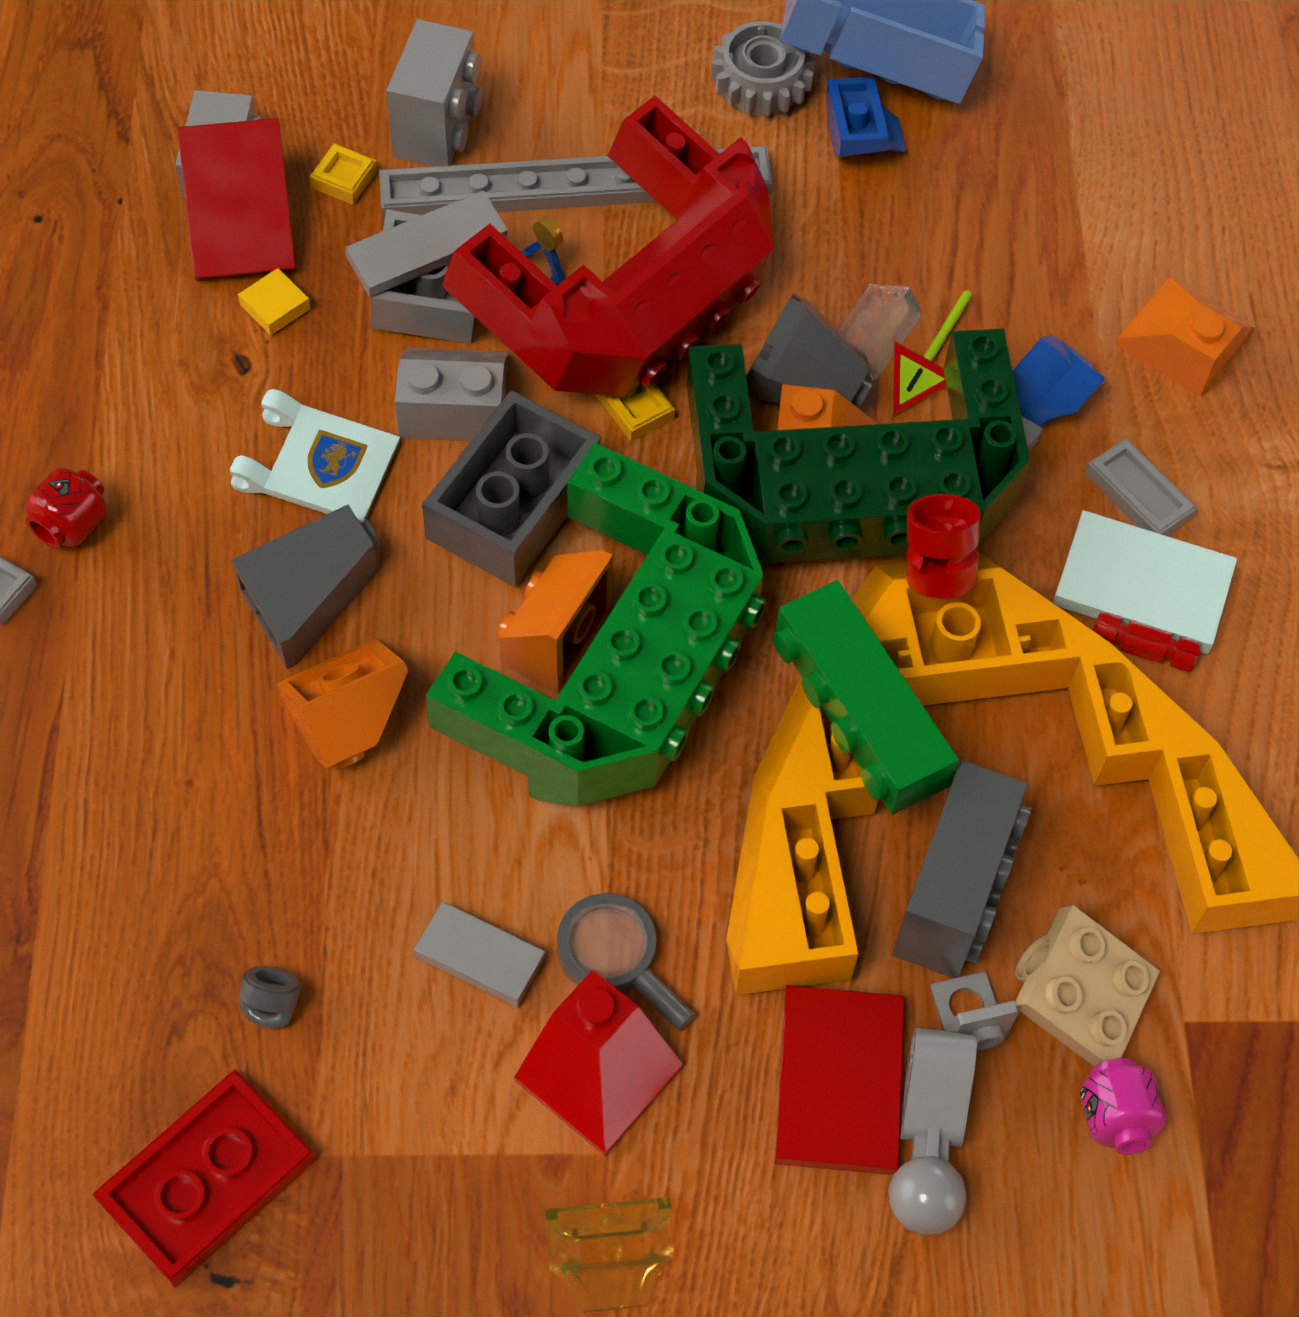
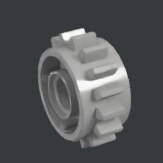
M770 21L750 22L739 25L730 34L725 33L722 36V46L714 47L711 80L716 81L715 92L717 95L723 94L727 99V105L730 107L734 106L744 113L756 116L776 115L781 112H788L789 108L795 103L801 104L804 101V92L812 90L815 57L809 56L810 53L797 51L789 44L780 42L782 24Z

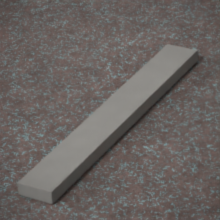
M767 146L750 147L768 188V194L772 195L773 182ZM724 148V149H715V150L720 154V153L723 152L726 148ZM608 156L379 170L383 219H385L386 209L424 215L482 190L485 191L497 212L657 202Z

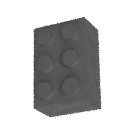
M511 390L422 503L426 539L516 587L567 519V482L592 444L595 442L601 445V437Z
M964 760L960 761L906 908L892 956L951 978H958L960 976L965 961L977 964L995 917L1000 895L1008 879L1018 843L1021 840L1032 809L1021 804L1028 783Z

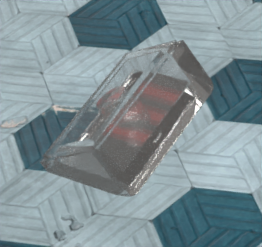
M868 285L837 328V332L870 367L865 379L871 381L878 379L893 357L894 341L899 344L903 343L920 319L921 309L910 286Z

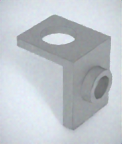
M986 972L932 983L930 986V992L943 1031L976 1035L977 1051L995 1047L1007 1038L1018 1015V1009L1015 1001L1001 1004L996 1003ZM969 991L979 997L983 1008L962 1012L954 1016L949 1007V1000L957 992Z

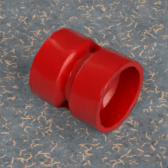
M936 494L920 498L909 506L907 512V542L909 547L906 554V581L912 590L930 598L949 599L965 595L977 586L979 551L977 546L980 539L981 512L975 503L957 495Z

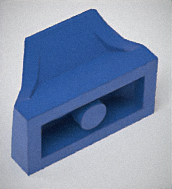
M875 77L827 79V119L835 156L840 157L881 151L907 152L899 119L881 103Z
M1052 334L1040 338L1012 370L1021 416L1041 428L1050 419L1062 415L1076 414L1106 379V377L1093 369L1091 361Z

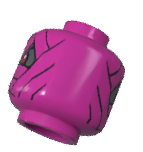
M1127 1058L1107 1060L1093 1067L1089 1072L1090 1077L1085 1080L1080 1088V1100L1091 1138L1102 1146L1116 1148L1119 1154L1124 1155L1140 1153L1150 1148L1153 1144L1152 1138L1160 1134L1167 1124L1165 1106L1154 1073L1144 1066L1136 1065V1062Z

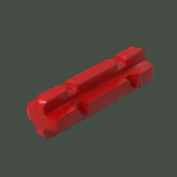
M1100 612L1093 631L1112 645L1113 643L1120 644L1121 651L1162 663L1163 659L1170 660L1169 666L1184 671H1191L1194 668L1200 652V643L1198 641L1179 636V639L1175 640L1171 638V632L1133 620H1129V623L1125 624L1121 622L1122 617L1108 612Z

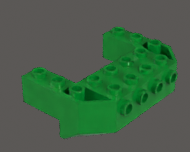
M595 442L567 482L568 518L630 546L647 556L557 699L553 700L456 651L426 694L430 728L528 776L530 797L542 802L571 806H582L656 786L670 761L674 762L680 755L688 738L690 727L696 717H701L708 708L717 682L723 672L727 673L733 666L739 654L742 640L749 629L753 630L756 627L767 603V599L761 597L764 574L739 509Z

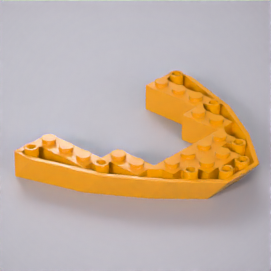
M980 553L977 586L965 595L949 599L930 598L912 590L906 581V562L876 565L851 600L923 706L1068 688L1094 786L1149 780L1191 934L1299 920V859L1220 744L1110 642ZM802 676L753 779L726 938L735 995L786 989V985L802 987L851 980L858 957L831 820L875 814L878 800L873 799L865 788L861 778V767L852 753L845 754L837 745L831 731L832 722L823 708H815L808 700L802 687Z

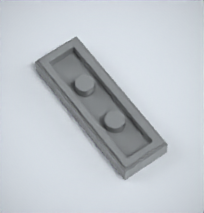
M482 190L346 246L345 256L368 296L371 297L450 264L454 251L489 223L505 238H507L508 229L485 191Z

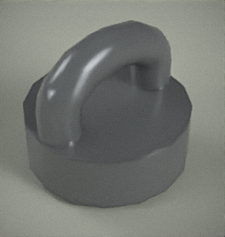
M257 966L250 968L244 972L239 989L241 1010L248 1020L260 1027L268 1029L285 1027L290 1023L294 1009L298 1005L302 988L301 982L292 973L276 967Z

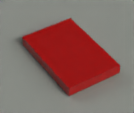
M279 118L177 127L195 280L269 274L277 268L282 272L296 271Z
M786 985L774 1164L894 1175L898 1171L904 996Z
M234 1069L92 1195L170 1284L176 1288L316 1161L317 1157L315 1152L244 1077Z

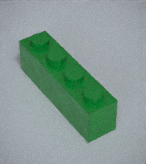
M839 580L780 606L776 631L773 633L775 647L780 657L786 663L793 662L802 676L803 690L810 703L815 708L822 707L832 722L831 731L839 748L845 754L851 752L860 765L862 781L871 797L875 800L882 799L891 815H894L950 787L959 759Z

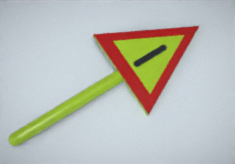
M965 290L924 357L894 341L892 418L947 387L944 369L932 361L972 297L971 291Z

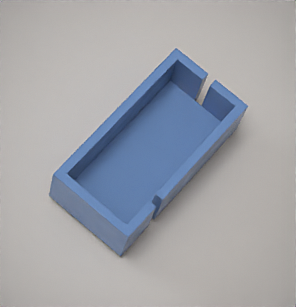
M786 0L780 42L789 44L795 50L803 53L812 52L821 56L823 51L830 53V59L835 60L845 68H857L880 76L888 83L903 84L923 91L934 99H946L960 104L983 59L984 34L982 32L985 27L986 5L974 0Z

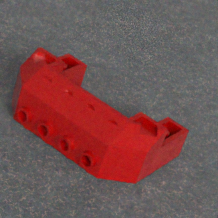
M653 96L623 120L608 153V157L677 219L672 225L604 281H601L583 264L557 286L489 223L454 251L443 280L442 287L554 391L626 397L640 384H643L646 388L650 387L666 370L668 365L665 362L672 356H675L678 360L689 353V346H695L700 338L698 334L706 328L713 332L728 317L731 312L729 307L737 301L744 305L762 285L758 276L774 250L768 188L748 143L740 137L719 154L657 96Z

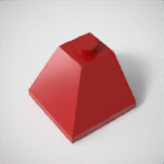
M592 969L552 1013L515 1074L514 1081L602 1155L606 1156L683 1068V1063L640 1007Z

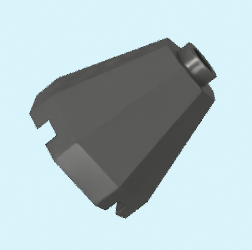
M795 293L787 302L746 376L749 395L758 400L779 404L782 384L835 390L857 408H860L873 383L865 379L870 369L866 362L811 302Z

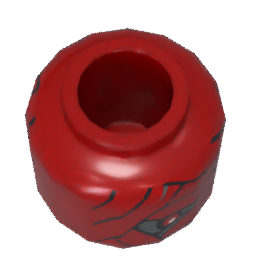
M57 468L25 500V508L28 514L25 521L28 528L39 540L52 548L57 549L61 545L70 548L78 546L96 529L107 515V505L102 497L104 487L88 471L79 470L76 473L70 469Z

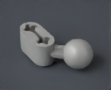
M915 1026L910 1046L899 1128L900 1139L913 1141L912 1160L902 1165L892 1176L888 1194L892 1213L906 1230L921 1236L941 1235L954 1227L964 1215L967 1204L963 1178L949 1163V1147L961 1148L964 1140L975 1071L977 1036Z

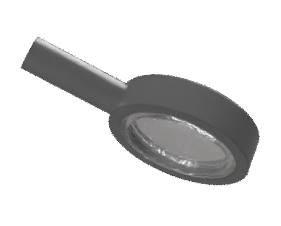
M601 893L578 901L566 912L557 933V953L563 971L573 983L578 986L593 969L620 992H625L635 987L680 1032L687 1028L696 1017V1014L650 970L656 955L657 939L653 921L642 906L622 895Z

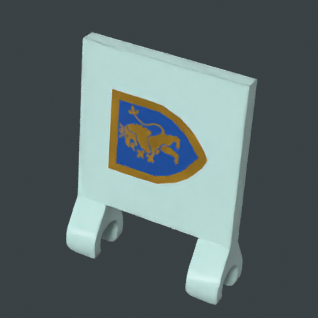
M268 390L262 400V407L264 408L262 413L265 423L273 426L291 427V430L272 471L252 458L242 455L237 456L230 467V474L233 475L231 486L240 492L264 493L325 514H329L349 504L359 522L367 519L400 444V437L302 405L279 390Z

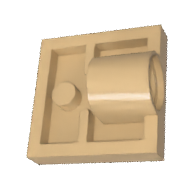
M1070 905L1059 908L1048 934L1037 938L1020 957L1016 966L1015 976L1024 984L1015 1003L1021 1013L1095 1067L1107 1060L1122 1058L1160 971L1077 907Z

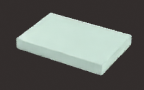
M1083 510L1053 604L1097 619L1100 612H1108L1122 617L1121 622L1128 624L1129 620H1133L1171 632V638L1178 640L1179 636L1196 640L1200 643V652L1209 654L1214 643L1237 558Z

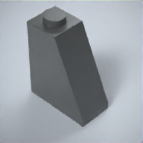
M349 504L231 560L238 589L286 669L298 664L378 572L375 550L380 548L379 539L367 519L359 522Z

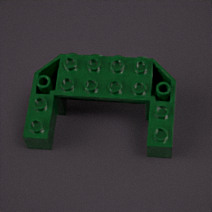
M1004 328L952 331L943 369L953 420L753 432L742 344L689 346L686 384L697 469L695 489L740 510L760 564L906 555L909 547L907 542L908 508L914 501L936 494L961 496L978 506L981 512L980 544L1018 502L1030 463Z

